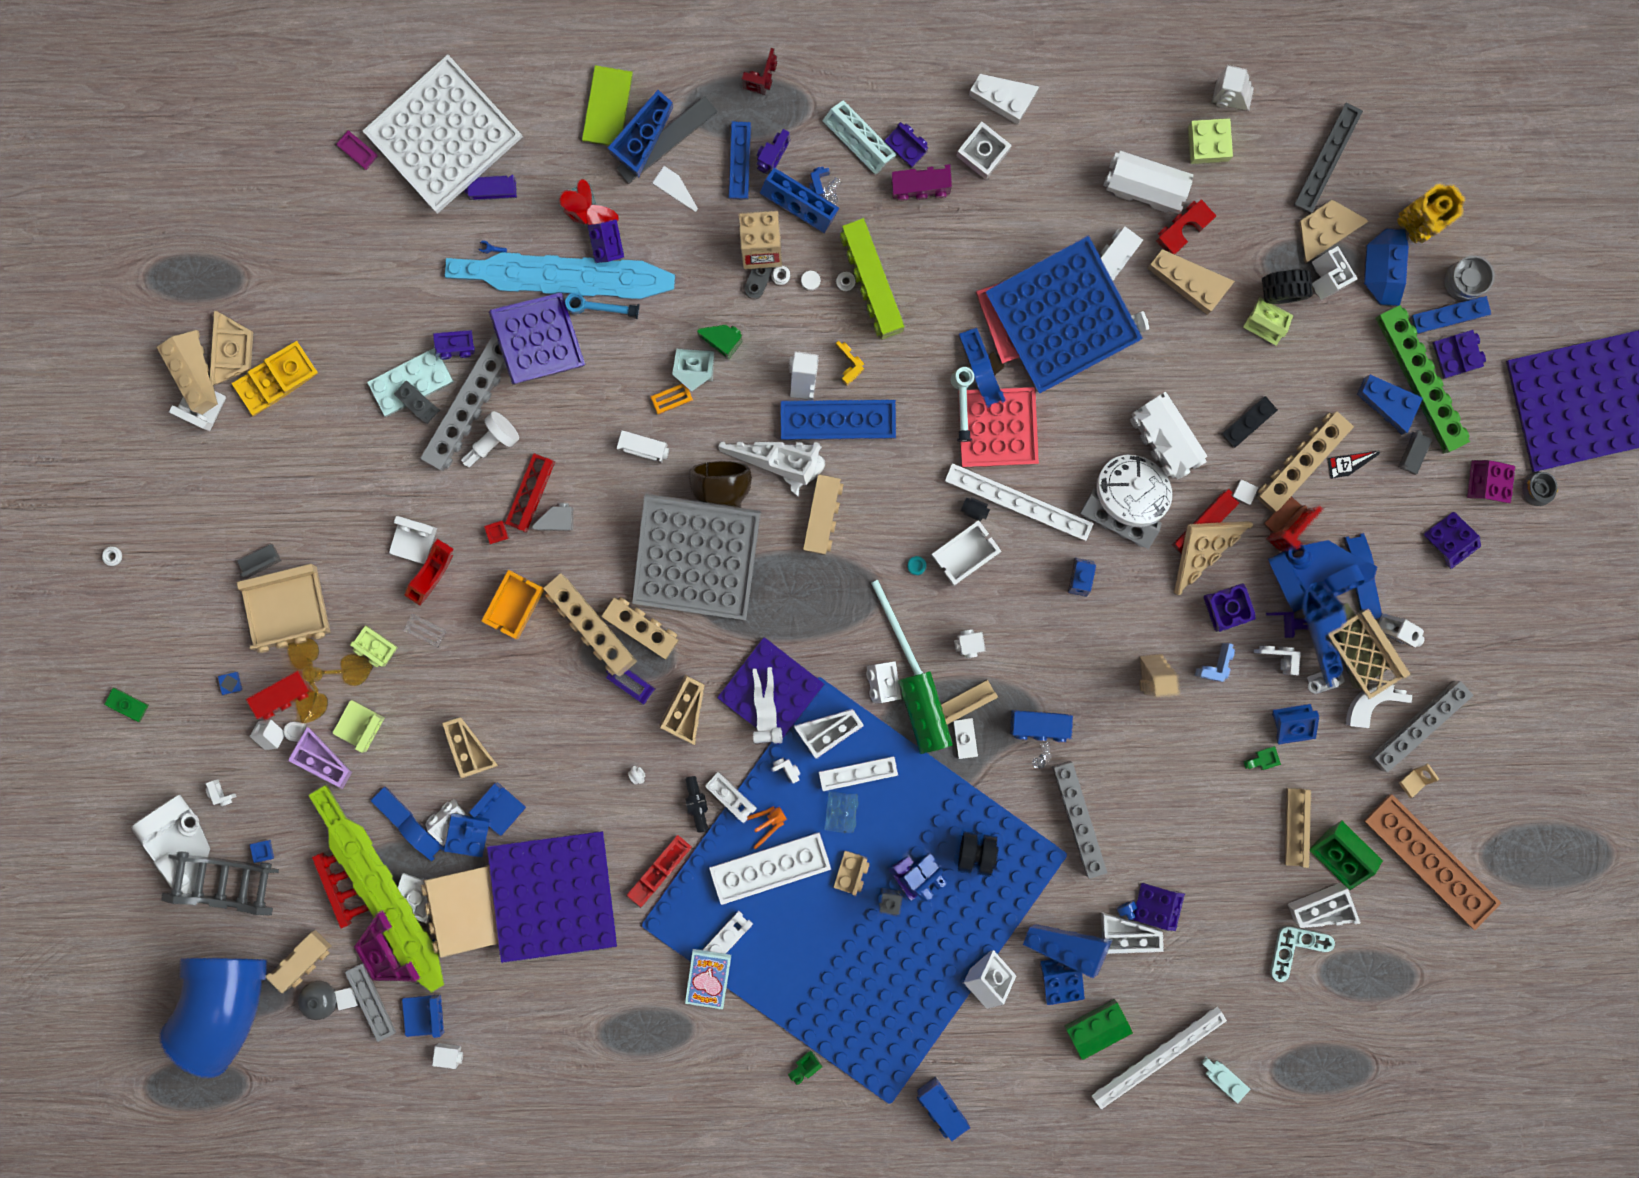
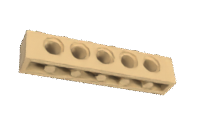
M1336 411L1332 414L1329 412L1322 419L1323 424L1319 428L1315 427L1310 432L1309 440L1299 444L1296 448L1298 452L1294 456L1290 455L1283 462L1285 466L1281 470L1277 469L1271 475V482L1268 485L1266 483L1263 484L1257 491L1260 494L1256 498L1272 513L1277 512L1353 429L1354 426L1339 412ZM1326 428H1330L1333 431L1331 438L1326 436ZM1314 442L1319 443V452L1313 450L1312 445ZM1301 456L1307 458L1306 466L1300 464ZM1288 470L1294 472L1295 477L1293 480L1287 478ZM1276 484L1281 486V494H1276L1274 492V486Z
M560 573L543 588L547 592L546 598L552 604L555 602L559 606L558 612L564 618L567 616L570 619L569 625L574 631L577 632L579 630L583 635L581 639L587 646L592 645L595 649L593 653L600 661L603 659L607 663L605 667L612 675L621 676L637 662L563 574ZM568 593V600L566 602H562V595ZM580 607V614L573 616L574 609ZM592 622L593 627L590 630L586 631V623ZM600 636L605 637L602 645L597 644V639ZM616 650V658L610 659V652Z

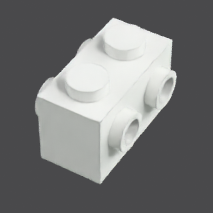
M973 630L960 631L961 635L957 636V640H954L956 652L964 655L965 658L976 657L978 652L985 651L982 632L974 633Z

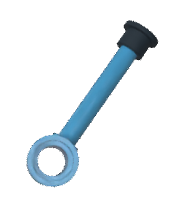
M571 293L565 300L568 311L574 315L581 314L585 309L628 314V316L636 317V319H638L639 304L637 306L629 305L628 307L589 302L579 293ZM575 299L581 301L578 308L570 306L571 302Z

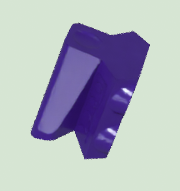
M1244 583L1203 596L1216 632L1256 620V614Z

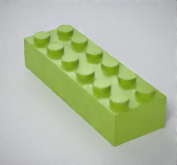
M864 218L842 226L840 240L843 247L847 246L846 255L849 264H853L855 267L853 274L856 282L861 283L860 293L863 300L868 302L867 312L869 317L875 320L873 327L876 335L881 336L883 340L902 333L905 326Z

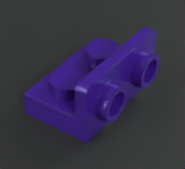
M900 122L884 142L913 168L928 152V143L922 137L914 135V130L908 124Z
M617 219L588 225L596 263L624 258Z

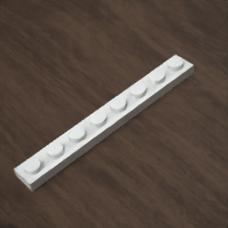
M953 463L944 481L1083 541L1087 540L1094 524Z
M1218 1007L1208 1011L1204 1017L1194 1021L1187 1029L1177 1033L1174 1038L1160 1045L1157 1050L1146 1055L1136 1065L1130 1066L1126 1072L1115 1077L1106 1086L1099 1088L1092 1095L1095 1102L1102 1110L1225 1023L1227 1020Z

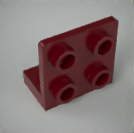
M774 48L770 49L763 77L754 71L743 73L742 85L744 90L765 95L766 90H770L773 80L771 79V72H775L778 63Z

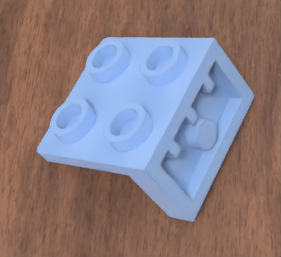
M1222 644L1216 668L1210 666L1196 668L1195 676L1224 682L1230 673V668L1228 667L1229 660L1233 659L1235 653L1233 644Z

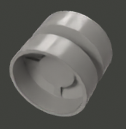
M1475 255L1465 257L1447 270L1444 279L1445 288L1457 300H1472L1486 293L1491 288L1494 282V270L1489 261L1483 257Z

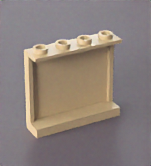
M304 565L237 582L238 590L242 591L253 643L250 649L258 653L268 652L269 648L272 647L277 649L288 646V643L295 642V644L307 642L306 639L308 638L321 639L325 637V634L331 633L319 575L315 565Z
M489 865L423 880L424 884L421 885L423 896L427 897L428 903L425 904L426 914L431 917L429 930L430 934H434L435 942H432L434 953H438L439 957H444L499 943Z

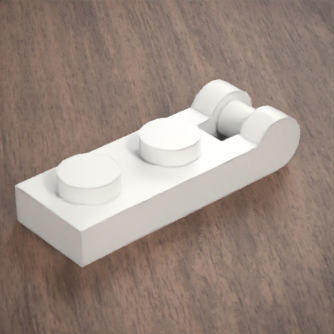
M719 772L705 786L743 823L748 819L747 816L757 809ZM741 804L745 806L742 811L738 809Z
M738 911L705 946L703 951L726 954L753 923L750 920L747 921L742 917L743 914ZM736 922L742 926L739 930L733 926Z

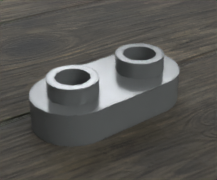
M771 267L764 268L765 273L763 274L758 272L759 268L752 269L745 285V292L749 298L758 299L763 295L771 276ZM753 285L758 287V290L755 292L751 290Z

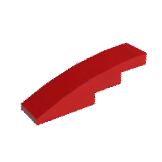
M677 835L626 897L641 908L692 846Z

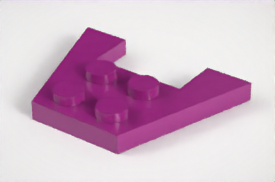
M382 910L374 917L354 948L372 980L416 982L420 979V976L412 962L410 961L399 966L396 957L382 935V932L392 928Z

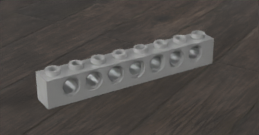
M495 332L420 458L441 471H444L445 468L448 469L452 464L453 459L451 458L453 454L461 449L463 437L468 436L471 432L473 420L479 418L482 412L480 408L484 402L487 403L492 395L490 391L493 386L496 387L501 380L500 374L503 369L507 370L503 355L497 354V349L500 346ZM495 362L496 369L489 372L487 370L488 364ZM480 379H486L487 381L484 388L478 387ZM471 395H476V403L469 405L468 398ZM465 411L467 413L466 420L459 421L458 415ZM452 428L457 429V435L454 438L449 437V430ZM446 444L448 447L447 452L440 454L439 447Z

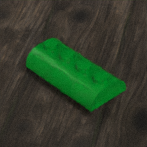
M931 671L898 680L919 753H929L952 746V740Z

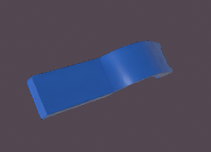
M974 328L960 333V340L987 408L1000 401L1002 403L1006 402L1003 392L1000 390L995 379L990 359L978 329Z
M1364 533L1359 534L1360 537L1350 539L1349 536L1344 537L1346 548L1350 553L1374 565L1372 553ZM1375 579L1356 587L1360 611L1369 609L1375 619L1381 618L1382 611Z
M386 787L371 800L398 828L404 838L429 860L433 861L435 859L434 855L440 849L444 850L445 846H442L416 821L413 814Z

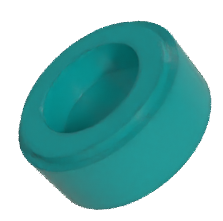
M920 556L912 557L907 563L908 571L913 575H921L927 567L926 561Z

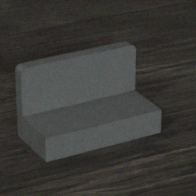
M1422 431L1413 432L1398 467L1412 474H1418L1432 439L1422 435Z
M270 544L237 562L243 572L240 574L241 577L249 578L281 562V559L274 544Z

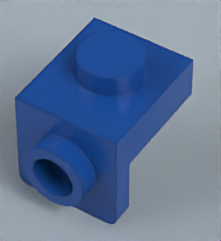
M818 167L810 173L812 181L809 183L810 190L821 197H824V190L820 178L830 175L829 168Z

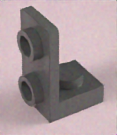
M405 381L394 393L417 417L427 424L440 411L437 406L430 402L408 381Z

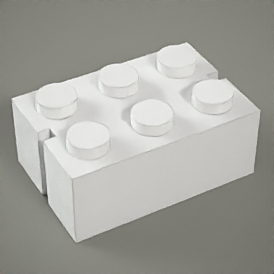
M979 520L931 554L941 569L945 567L946 570L943 573L953 586L1001 552L992 538L985 539L989 533Z

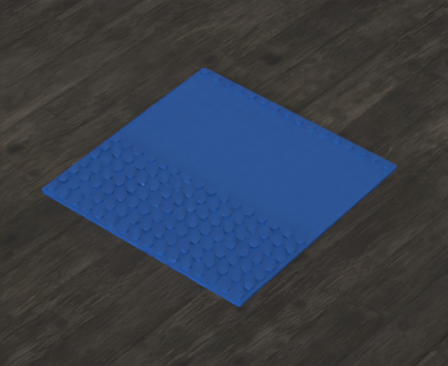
M819 677L818 679L825 685L794 725L853 709L864 726L818 758L814 757L794 725L782 739V743L777 745L771 742L738 791L757 808L749 815L767 810L773 806L775 809L780 807L787 818L783 822L784 825L779 827L757 849H754L753 847L774 827L770 824L760 831L754 832V829L769 820L767 817L769 814L747 820L743 823L725 807L644 920L642 927L691 962L693 949L703 950L727 922L740 911L743 914L742 917L747 921L750 920L753 925L726 953L731 955L726 988L885 1102L891 1104L971 993L964 984L970 968L990 951L994 950L997 954L1000 952L1064 862L1067 853L928 753L920 754L918 746ZM892 756L895 758L898 776L826 791L822 790L819 776L820 771ZM781 758L784 761L789 759L792 766H797L800 772L798 776L800 780L793 784L790 783L783 767L772 772L770 768L774 766L773 762ZM743 804L738 807L740 811L745 808ZM964 831L977 833V844L981 843L984 834L997 836L998 857L991 877L978 875L976 863L971 873L958 872L959 851ZM820 832L831 870L721 905L709 867ZM845 850L867 857V862L870 863L867 873H863L861 881H864L862 890L857 892L856 896L852 895V893L833 888ZM931 854L937 866L944 871L942 875L947 884L939 890L931 884L928 888L934 895L928 901H923L919 896L909 900L888 869L905 857H910L913 861L910 867H913L924 855ZM881 888L900 891L902 901L899 916L879 912L878 905L882 900ZM738 922L733 925L738 930L742 927Z

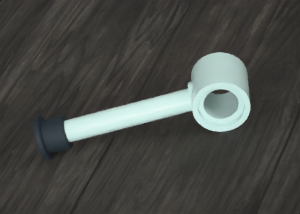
M968 367L959 368L951 376L952 386L959 389L960 431L957 442L972 441L970 431L968 430L967 388L974 380V373ZM959 374L965 376L966 382H962L959 379Z

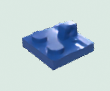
M451 813L444 852L483 857L490 819Z

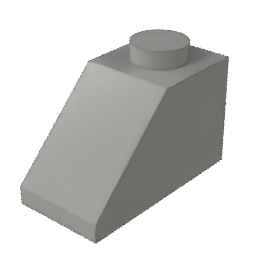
M557 503V507H551L533 525V530L573 531L574 508L569 507V503Z

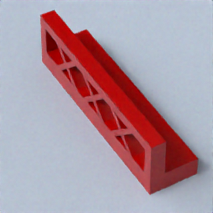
M533 453L505 524L524 532L528 531L555 465L554 460ZM536 458L545 461L541 471L537 473L534 468ZM535 476L537 479L533 489L529 490L526 483L529 478ZM528 494L530 498L528 504L522 508L519 500L521 496ZM521 512L522 518L519 525L512 523L513 515Z
M1230 489L1224 490L1192 524L1221 523L1239 504L1231 495L1233 492ZM1187 529L1172 544L1181 555Z

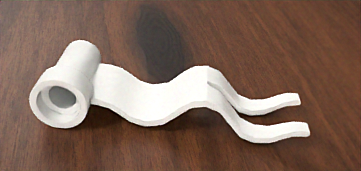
M768 667L767 688L764 698L757 669H753L755 684L754 702L757 711V732H753L754 743H782V730L776 726L772 667Z

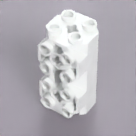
M1123 151L1115 153L1109 166L1112 171H1109L1103 185L1107 187V191L1113 192L1115 196L1129 201L1135 199L1150 204L1151 208L1166 213L1171 211L1179 214L1182 211L1183 206L1181 204L1182 201L1186 202L1193 174Z
M1166 392L1131 414L1130 422L1135 429L1138 428L1141 432L1140 438L1143 443L1152 446L1153 450L1150 453L1155 461L1159 460L1163 466L1161 469L1167 477H1176L1178 480L1190 473L1189 468L1195 469L1207 462L1205 458L1208 456Z

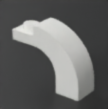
M1377 685L1371 686L1367 689L1370 693H1372L1377 689ZM1391 685L1371 699H1368L1362 691L1352 701L1347 712L1345 725L1369 728L1371 714L1376 705L1386 700L1411 703L1412 695H1407L1406 690L1395 689L1393 693L1394 685Z

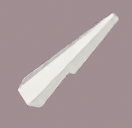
M721 442L718 447L722 453L807 485L815 472L820 444L814 442V445H803L802 442H797L796 445H785L783 442H754V445H747L743 442H737V444Z

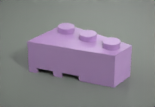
M309 727L304 731L288 760L341 789L344 788L352 774L349 768Z

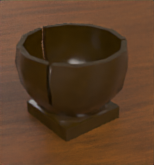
M731 461L707 462V475L706 463L698 464L691 468L689 482L691 491L699 502L741 508L742 501L750 492L752 475L751 469L746 464Z

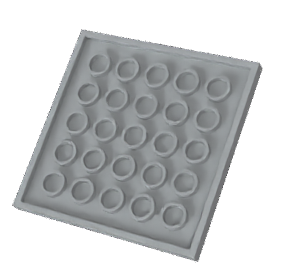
M645 494L632 604L746 620L761 511Z

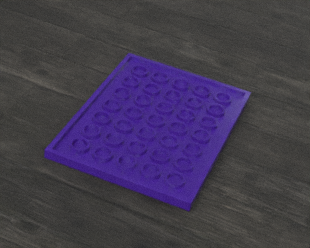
M1639 330L1506 361L1532 472L1639 448Z

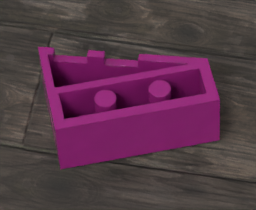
M946 164L945 169H934L931 166L927 167V170L909 169L892 172L893 198H897V201L909 200V197H916L917 200L927 199L928 196H935L938 199L946 198L947 195H950L952 189L951 164Z

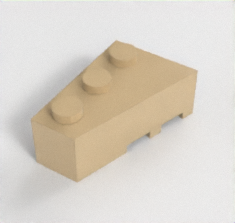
M685 674L659 724L660 728L695 745L698 719L704 691V684Z
M461 717L442 723L461 778L498 766Z
M315 930L285 960L283 959L279 963L280 965L273 972L269 973L266 978L281 993H284L291 987L295 989L303 981L301 977L305 973L309 975L316 968L314 964L319 959L323 961L330 954L328 950L332 946Z

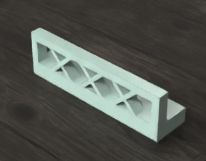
M844 100L831 108L822 120L875 175L897 155ZM842 108L847 115L843 114L839 109ZM854 123L858 124L860 126V129L857 128L854 125ZM880 150L884 151L888 156L885 157Z

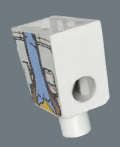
M1385 613L1382 614L1378 624L1388 638L1414 648L1420 647L1424 643L1423 629L1406 619ZM1397 626L1400 627L1398 632L1394 631V628Z

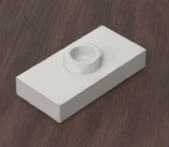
M973 718L953 721L958 759L977 757Z

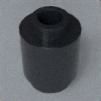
M966 497L961 512L981 522L982 518L986 520L990 509L987 508L988 504L972 497L971 499Z

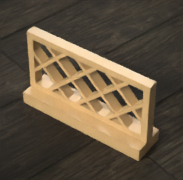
M1369 609L1361 610L1357 615L1347 620L1341 628L1327 634L1368 699L1373 698L1402 678L1411 675ZM1357 619L1362 624L1361 633L1351 631L1352 623ZM1339 631L1347 632L1344 643L1337 642L1333 635ZM1350 633L1360 635L1358 646L1348 645ZM1363 636L1370 637L1373 641L1371 649L1361 647ZM1347 647L1357 649L1355 660L1348 659L1345 655ZM1360 650L1370 651L1368 663L1358 661ZM1374 653L1382 655V666L1372 664ZM1357 663L1368 665L1365 676L1358 675L1356 672ZM1371 666L1381 668L1379 679L1369 677ZM1384 669L1391 670L1395 678L1390 681L1382 680ZM1368 679L1378 681L1377 689L1372 693L1367 689Z

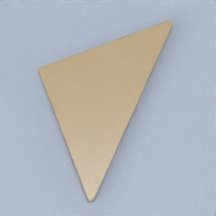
M1246 521L1188 524L1174 593L1181 595L1183 593L1182 590L1187 585L1196 581L1202 575L1201 572L1205 568L1214 564L1222 556L1221 553L1228 547H1232L1241 538V534L1248 528L1251 529L1253 527V523Z

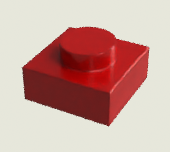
M503 520L484 526L490 545L509 539Z

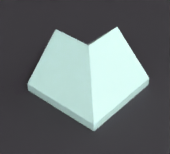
M676 349L673 376L689 390H695L706 381H713L714 351Z

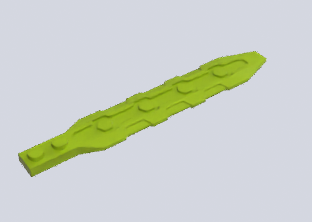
M327 785L308 795L328 827L329 848L338 863L344 867L353 882L352 886L358 896L364 900L373 915V919L382 910L388 918L392 928L383 933L393 948V953L400 965L402 966L411 961L420 976V979L417 981L431 993L442 987L444 980L438 953H434L432 940L416 919L408 900L403 897L396 886L388 867L383 864L376 853L365 829L345 816Z

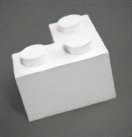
M1338 246L1312 261L1315 271L1321 277L1313 282L1312 286L1321 300L1358 279Z

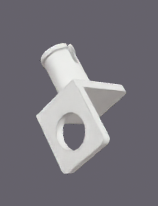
M1322 672L1307 677L1309 681L1308 689L1314 694L1336 688L1345 682L1342 673L1338 676V680L1336 678L1331 680L1333 687L1330 688L1327 687Z

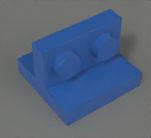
M1311 704L1273 710L1272 715L1277 727L1276 740L1278 745L1316 739L1319 714L1318 711H1313Z

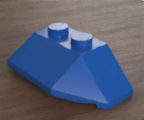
M1384 229L1366 245L1364 284L1376 298L1379 305L1399 306L1406 286L1409 248L1405 230Z

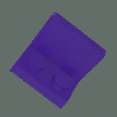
M1452 512L1424 534L1444 555L1445 563L1450 569L1481 547L1480 536L1455 512Z
M1142 883L1133 920L1163 930L1176 931L1185 893L1169 891Z

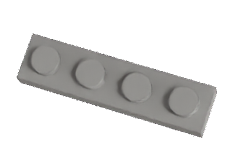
M362 963L345 971L377 1042L395 1034L396 1030L364 964Z

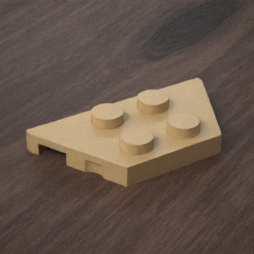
M1331 200L1299 222L1300 232L1302 233L1301 241L1304 247V262H1309L1366 224L1368 220Z
M214 311L210 367V381H212L213 385L250 371L252 359L253 332L218 311Z

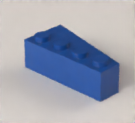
M659 90L653 94L608 147L609 153L638 178L674 108L673 102Z

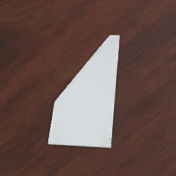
M663 166L653 184L696 212L698 208L680 176Z

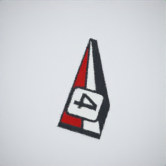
M1380 451L1328 458L1330 478L1351 475L1377 457Z

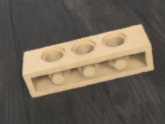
M613 598L601 617L664 659H667L679 642V639L676 638L678 634L670 629L665 631L660 627L662 625L654 618L651 620L644 617L645 612L637 607L635 610L628 606L630 603L624 598ZM623 611H628L631 615L630 620L627 622L621 619ZM640 621L645 622L647 625V629L642 633L637 630V624ZM655 632H660L663 636L660 643L653 641L652 636Z

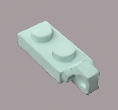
M1207 1057L1201 1061L1208 1069L1206 1072L1208 1077L1237 1104L1250 1091V1088L1221 1062L1216 1061L1213 1063Z

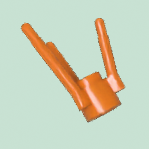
M773 806L767 810L747 816V820L769 814L767 816L769 820L754 829V832H758L770 824L774 826L753 847L754 849H757L779 827L784 825L783 822L787 818L780 807L775 809Z

